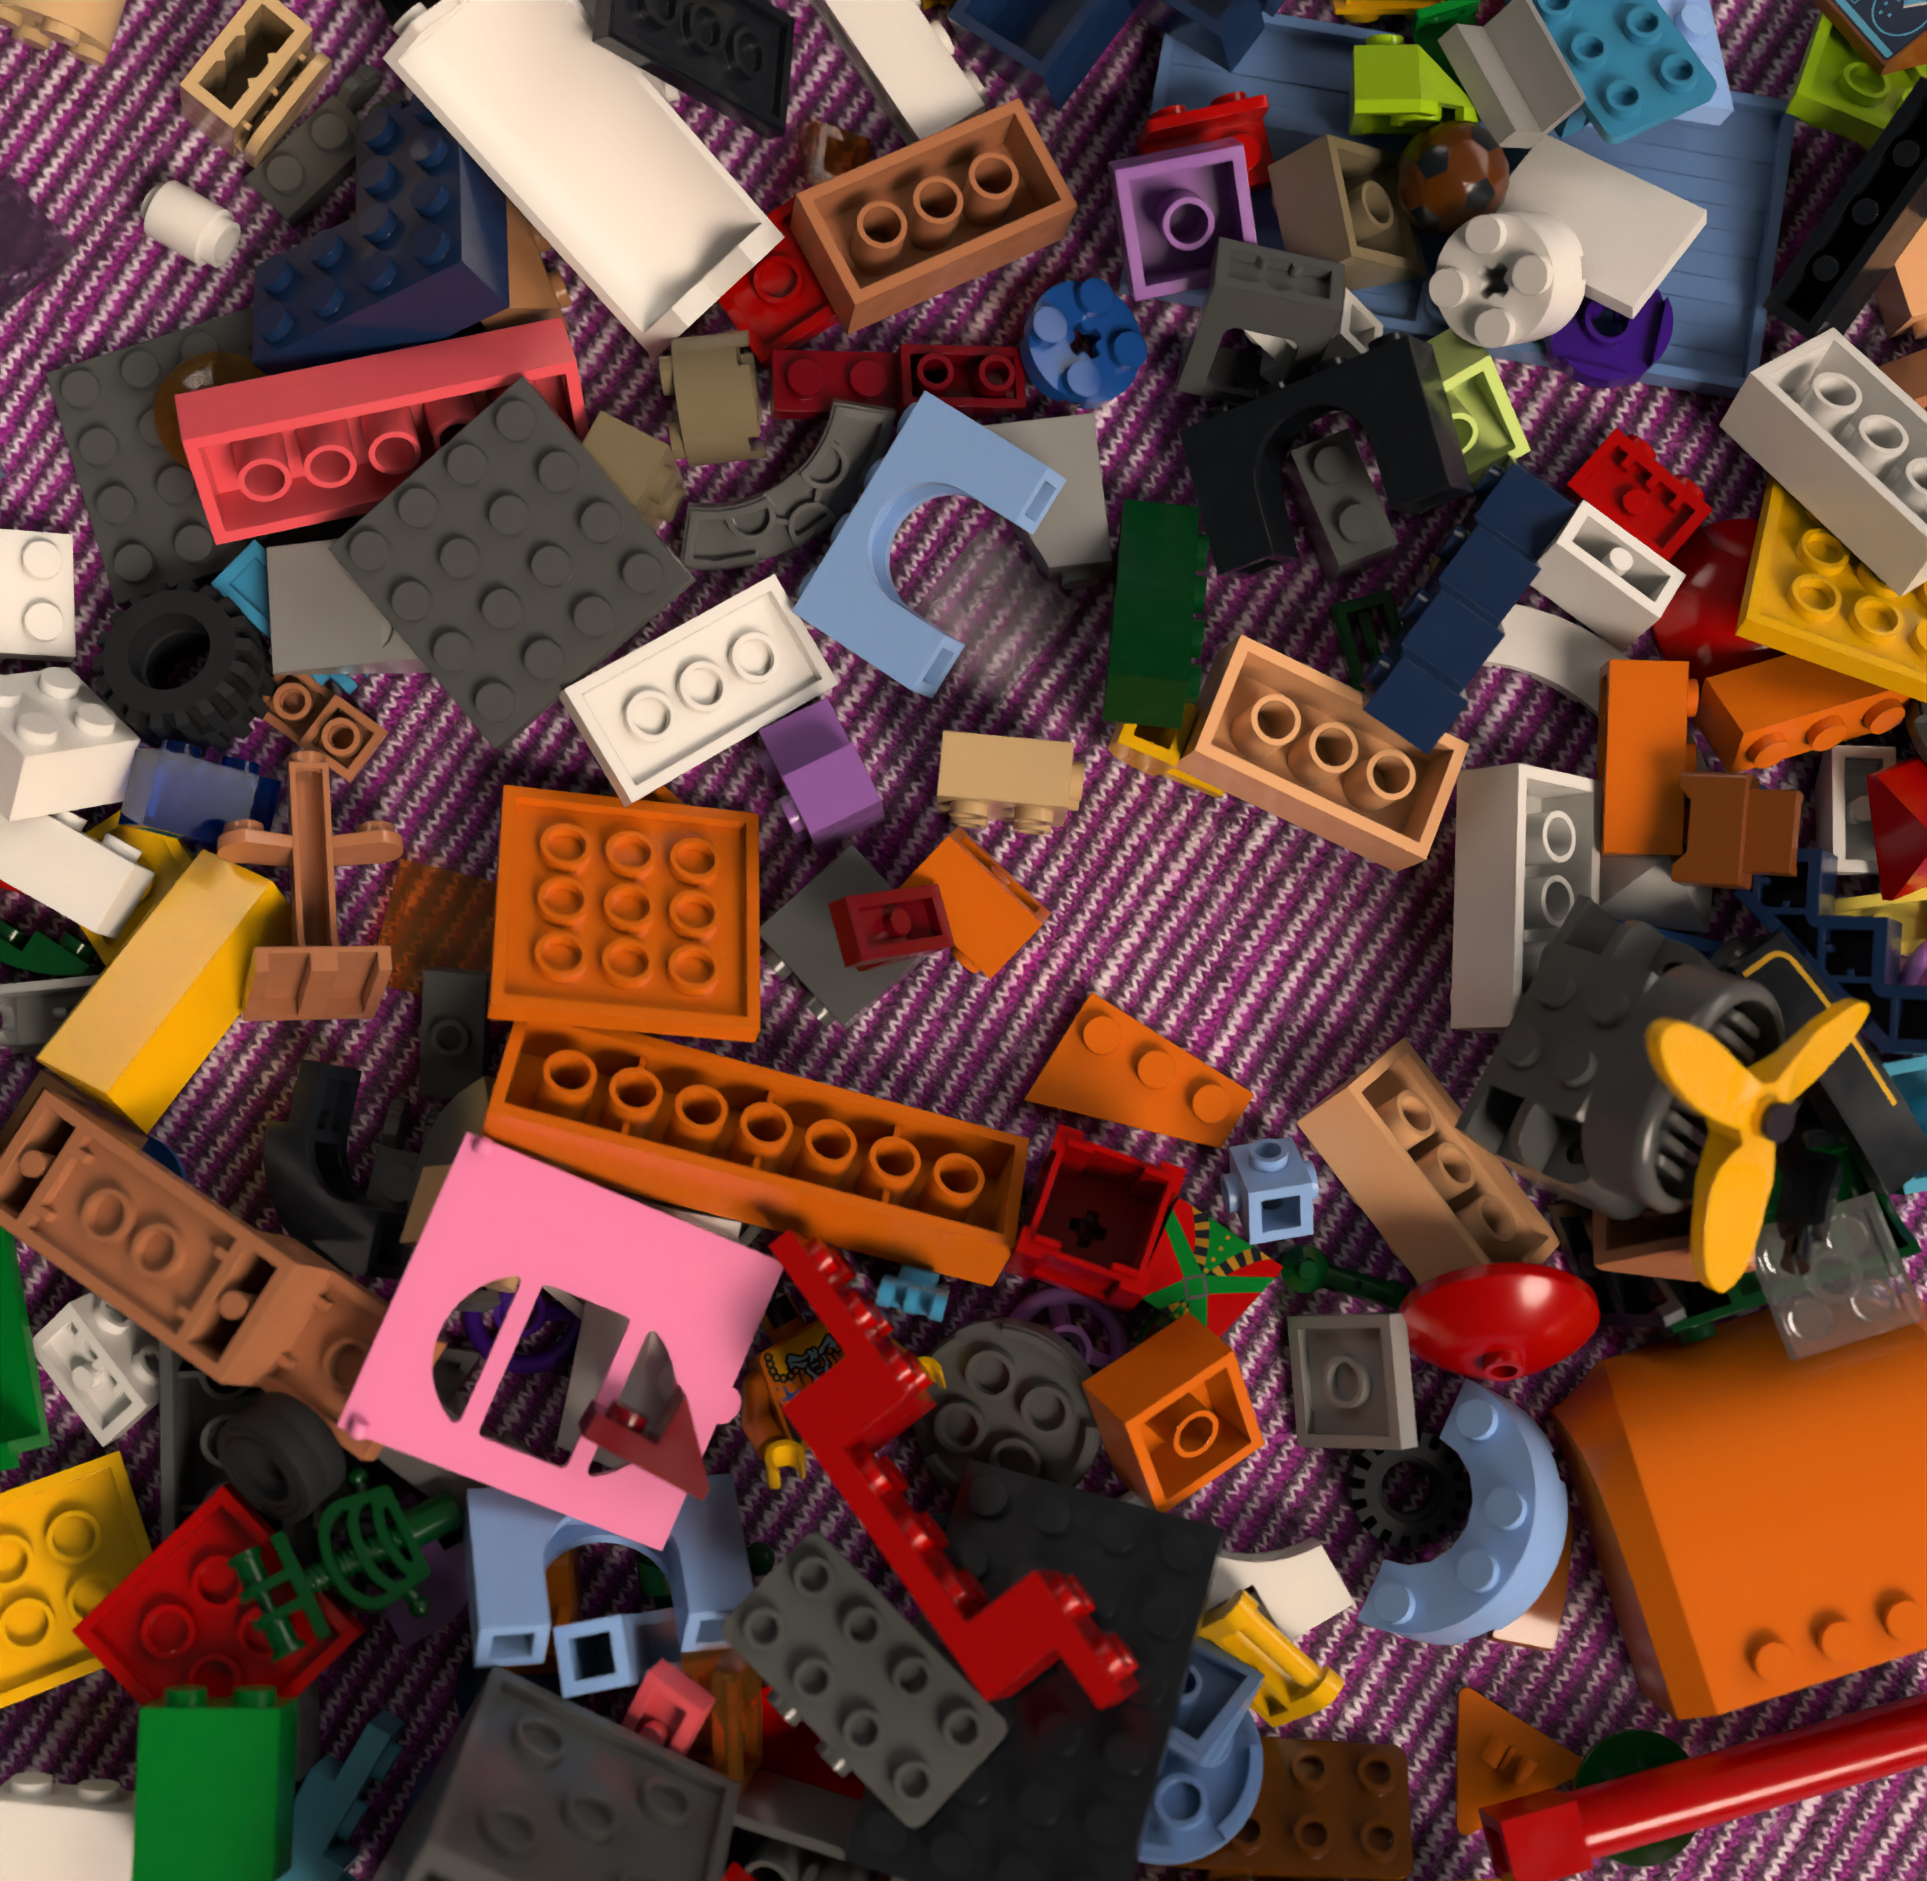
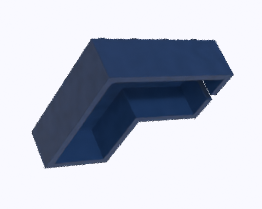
M958 0L948 13L947 18L967 54L1059 112L1133 12L1231 73L1264 30L1265 25L1262 12L1273 17L1285 0Z
M415 94L412 95L409 106L401 100L384 110H376L370 113L363 121L356 124V216L331 229L320 231L308 241L280 255H273L255 267L252 364L267 376L438 342L510 307L506 195Z

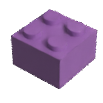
M1234 137L1107 162L1127 287L1135 301L1209 287L1212 257L1219 237L1257 245L1244 145Z

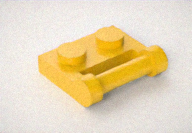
M1240 1589L1225 1604L1204 1614L1199 1636L1211 1641L1219 1648L1265 1675L1262 1685L1250 1707L1273 1728L1326 1708L1341 1691L1344 1679L1328 1665L1322 1668L1319 1667L1257 1611L1259 1603L1244 1589Z

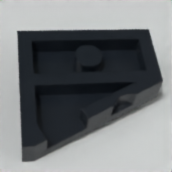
M1564 1198L1547 1205L1573 1275L1586 1282L1597 1296L1600 1312L1598 1326L1668 1327L1687 1317L1683 1306L1663 1278L1603 1271L1594 1266L1593 1210Z

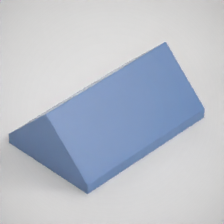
M1198 1636L1169 1747L1199 1766L1215 1769L1262 1685L1265 1675L1219 1648L1211 1641Z

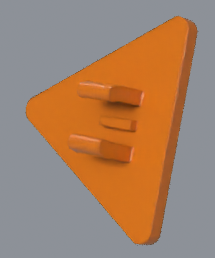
M1469 1686L1461 1687L1457 1692L1456 1829L1462 1835L1469 1836L1483 1828L1478 1811L1479 1808L1555 1788L1575 1777L1582 1758Z

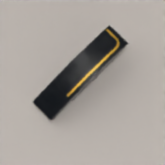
M1774 930L1725 966L1729 974L1759 983L1773 995L1783 1019L1784 1044L1810 1020L1831 1005L1839 1002L1783 931ZM1859 1030L1843 1052L1804 1091L1825 1132L1844 1138L1871 1192L1890 1196L1927 1167V1139L1905 1099Z

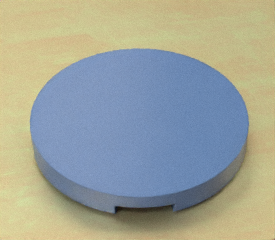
M1249 1710L1244 1715L1215 1769L1199 1766L1168 1747L1140 1851L1139 1862L1155 1865H1177L1201 1859L1227 1844L1244 1826L1256 1805L1263 1777V1748L1258 1729Z

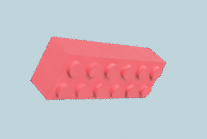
M562 317L174 395L181 441L215 544L229 543L369 513L522 376L533 383L583 443L589 428L577 361Z

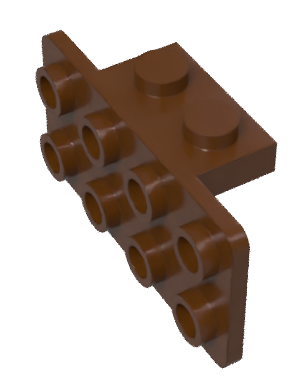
M1260 1736L1263 1748L1261 1789L1256 1805L1240 1831L1223 1847L1201 1859L1177 1865L1151 1864L1159 1867L1203 1869V1881H1343L1344 1878L1404 1881L1413 1870L1407 1755L1397 1745Z

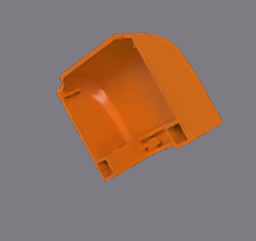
M1839 1285L1714 1324L1718 1335L1698 1340L1682 1347L1679 1346L1676 1337H1672L1599 1360L1583 1376L1585 1379L1559 1405L1555 1404L1549 1410L1640 1692L1675 1719L1683 1720L1721 1715L1927 1649V1303L1919 1297L1850 1285Z

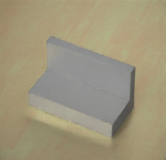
M1512 0L1484 26L1456 23L1437 40L1487 131L1491 133L1501 147L1530 149L1587 100L1532 0Z

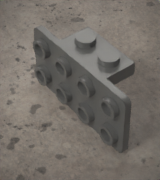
M820 1533L806 1535L722 1623L721 1633L723 1638L773 1688L766 1696L771 1705L794 1727L803 1719L822 1739L815 1746V1749L826 1762L842 1777H845L852 1770L908 1827L917 1828L922 1826L1006 1735L1007 1725L1003 1717Z

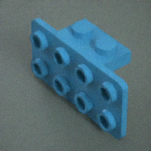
M1504 0V1H1505V3L1508 5L1512 0ZM1532 0L1587 99L1577 110L1554 128L1560 139L1582 130L1585 120L1588 118L1606 143L1619 144L1712 99L1717 88L1715 79L1657 0Z

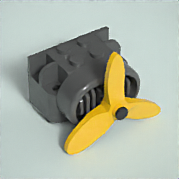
M1579 894L1454 1128L1536 1187L1612 1219L1622 1221L1633 1219L1647 1211L1648 1208L1664 1213H1677L1693 1207L1691 1220L1692 1268L1703 1285L1718 1292H1725L1744 1273L1758 1239L1766 1203L1773 1184L1775 1144L1783 1142L1788 1137L1795 1121L1794 1108L1790 1103L1824 1073L1848 1046L1863 1025L1869 1013V1005L1866 1002L1853 998L1842 999L1810 1020L1784 1044V1025L1781 1011L1773 995L1765 987L1754 981L1720 971L1698 950L1688 944L1666 938L1652 925L1638 920H1629L1620 924L1591 898Z

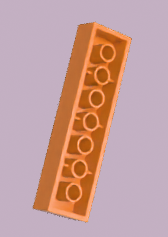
M514 1021L481 1137H488L497 1144L594 1184L783 1233L791 1229L810 1240L818 1236L825 1244H833L836 1247L990 1287L994 1285L1015 1249L1029 1138L631 1031Z

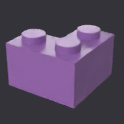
M827 697L758 730L766 748L755 752V755L771 787L781 782L784 783L789 794L779 798L778 801L799 843L811 838L819 853L886 820L882 800L853 742H849Z

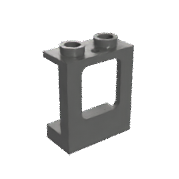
M1219 237L1212 257L1210 286L1190 340L1183 338L1181 343L1176 390L1242 405L1255 399L1254 392L1258 388L1270 384L1269 381L1259 375L1262 355L1219 346L1223 334L1233 328L1294 341L1298 347L1284 381H1290L1292 384L1311 376L1310 368L1321 362L1342 313L1345 265Z

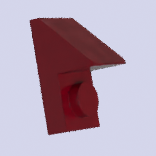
M938 883L845 896L828 903L845 968L856 966L858 971L863 972L955 946Z
M677 1385L651 1431L645 1428L649 1419L629 1405L613 1399L609 1408L591 1400L578 1422L583 1438L704 1501L710 1491L688 1400L680 1385Z

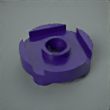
M1658 289L1654 291L1633 320L1584 296L1579 309L1569 323L1557 333L1542 338L1546 346L1545 358L1554 370L1564 372L1569 378L1586 386L1616 388L1618 386L1635 384L1665 352L1673 331V309L1668 297L1663 300ZM1603 309L1613 312V322L1622 325V333L1613 332L1610 337L1603 336L1592 325L1591 318H1598Z

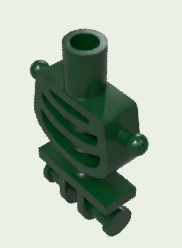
M358 1466L353 1467L346 1474V1481L351 1486L353 1495L333 1502L321 1516L318 1528L319 1563L314 1562L312 1567L308 1565L306 1570L301 1569L283 1530L270 1536L269 1539L282 1571L269 1577L259 1556L262 1553L260 1545L229 1559L226 1562L228 1569H234L244 1590L237 1595L241 1604L245 1605L256 1600L263 1615L253 1621L251 1626L255 1633L263 1631L273 1652V1655L270 1656L272 1663L281 1661L307 1646L304 1639L299 1640L289 1617L301 1611L317 1643L330 1637L331 1631L315 1599V1593L321 1594L322 1589L327 1591L329 1586L333 1587L347 1604L365 1614L383 1612L403 1598L408 1604L409 1612L413 1617L422 1618L426 1616L430 1610V1602L426 1597L420 1596L415 1589L430 1574V1567L420 1548L465 1525L460 1509L451 1492L445 1489L402 1511L391 1487L383 1485L368 1490L366 1470ZM368 1507L370 1508L373 1533L372 1536L366 1535L364 1540L359 1528V1513ZM384 1512L388 1515L392 1526L386 1525ZM346 1515V1536L349 1545L345 1547V1550L339 1549V1553H332L330 1529L338 1518ZM401 1548L405 1550L409 1561L400 1553ZM382 1558L387 1560L392 1569L403 1580L392 1581L377 1568L375 1562L381 1563ZM355 1572L358 1574L362 1572L366 1580L375 1589L384 1594L375 1597L366 1596L352 1588L347 1582L348 1576L354 1577ZM289 1583L296 1599L277 1608L270 1592Z

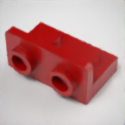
M1237 91L1217 97L1211 101L1210 106L1190 111H1187L1185 105H1173L1162 108L1150 116V120L1145 122L1136 141L1139 156L1234 137L1244 145L1250 193L1270 189L1272 186L1267 166L1274 163L1263 122V118L1270 108L1267 95L1262 94L1247 98L1246 92Z
M1615 428L1565 485L1562 491L1578 505L1584 499L1666 561H1669L1714 509L1703 501L1705 495L1696 483L1681 474L1673 476L1655 460V451L1647 442L1634 434L1625 435Z

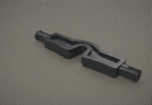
M1808 1097L1805 1098L1795 1113V1121L1791 1133L1783 1142L1775 1144V1158L1782 1179L1775 1220L1780 1239L1785 1240L1780 1267L1785 1272L1795 1275L1796 1264L1799 1275L1807 1274L1810 1271L1813 1243L1824 1242L1828 1239L1832 1212L1844 1179L1842 1162L1837 1155L1810 1150L1816 1147L1843 1145L1846 1142L1843 1137L1830 1135L1825 1132Z

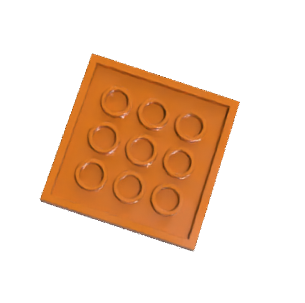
M503 785L500 805L487 1019L756 1043L760 1032L759 813L637 800L624 807L619 797Z

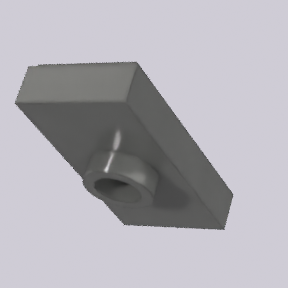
M429 966L423 970L419 1095L454 1098L458 1093L483 1076L488 1077L491 1019L487 1018L490 971Z

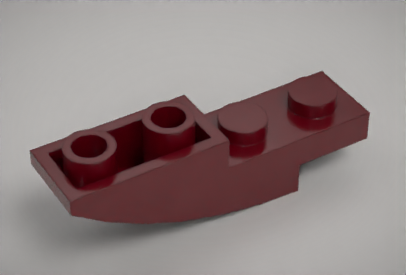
M900 344L896 353L771 350L768 356L771 419L827 420L832 398L895 408L896 415L893 426H898L905 410L911 404L918 402L924 391L929 392L973 420L1019 413L1026 409L1024 367L1020 358V347Z

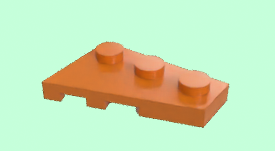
M1091 992L1023 1101L1221 1149L1254 1094Z

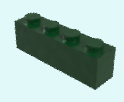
M1124 499L1116 553L1102 721L1181 729L1185 704H1198L1202 680V664L1191 663V658L1200 659L1205 620L1195 619L1193 614H1203L1207 576L1196 575V571L1205 572L1209 547V535L1198 533L1199 507Z

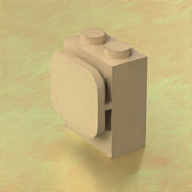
M246 0L179 84L183 118L233 158L239 152L243 153L245 161L253 168H256L275 149L320 92L330 76L332 60L323 52L315 54L311 50L313 29L279 0Z

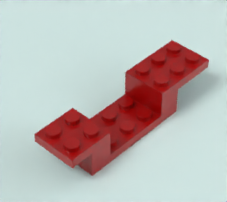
M791 1229L768 1245L846 1354V1357L780 1408L984 1700L988 1702L1014 1695L1061 1657L1099 1710L1120 1703L1137 1690L1140 1684L1132 1675V1672L1139 1667L1137 1660L1115 1632L1107 1635L1098 1628L1089 1615L1097 1606L1081 1582L1072 1573L1065 1577L1062 1573L1059 1574L1058 1571L1034 1570L983 1609V1606L989 1602V1598L981 1584L967 1568L964 1567L959 1572L956 1571L942 1551V1549L949 1545V1542L939 1525L926 1511L919 1515L915 1513L902 1494L909 1489V1485L900 1470L886 1455L879 1460L874 1455L937 1405L926 1390L934 1383L931 1375L910 1350L904 1353L896 1344L892 1343L887 1335L895 1329L893 1323L879 1305H876V1301L872 1297L866 1300L856 1289H853L849 1282L857 1275L836 1246L832 1244L827 1247L818 1236L810 1240Z

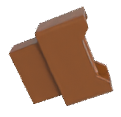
M1680 772L1679 787L1691 799L1687 851L1672 864V882L1682 886L1750 890L1752 874L1797 877L1796 862L1800 814L1804 794L1797 790L1760 789V780L1750 773Z

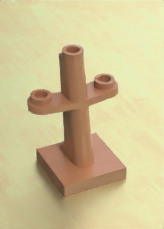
M316 751L294 752L286 758L289 835L264 831L262 823L243 819L227 823L223 827V834L217 839L218 857L226 862L290 867L293 947H254L242 994L243 1021L374 1019L392 973L391 946L339 945L334 866L381 864L394 861L403 854V837L396 832L395 825L387 821L365 822L356 828V833L332 836L328 762L325 761L323 754Z

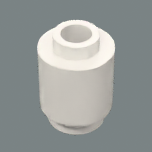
M171 180L162 187L159 185L153 187L142 203L140 213L142 219H144L145 234L199 266L210 264L215 268L223 266L230 259L238 245L241 228L238 223L231 220L230 212L176 180Z

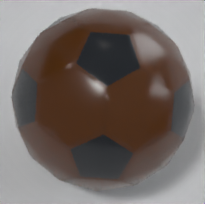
M1449 120L1429 125L1413 136L1401 153L1397 163L1394 185L1401 211L1414 226L1434 237H1450L1460 226L1474 217L1484 214H1495L1502 206L1509 186V163L1503 148L1498 145L1489 131L1469 121Z

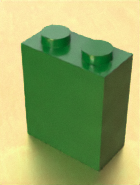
M180 1685L164 1688V1697H160L140 1707L131 1881H277L292 1868L298 1697H276L277 1687L269 1685L234 1688L233 1697H207V1686Z

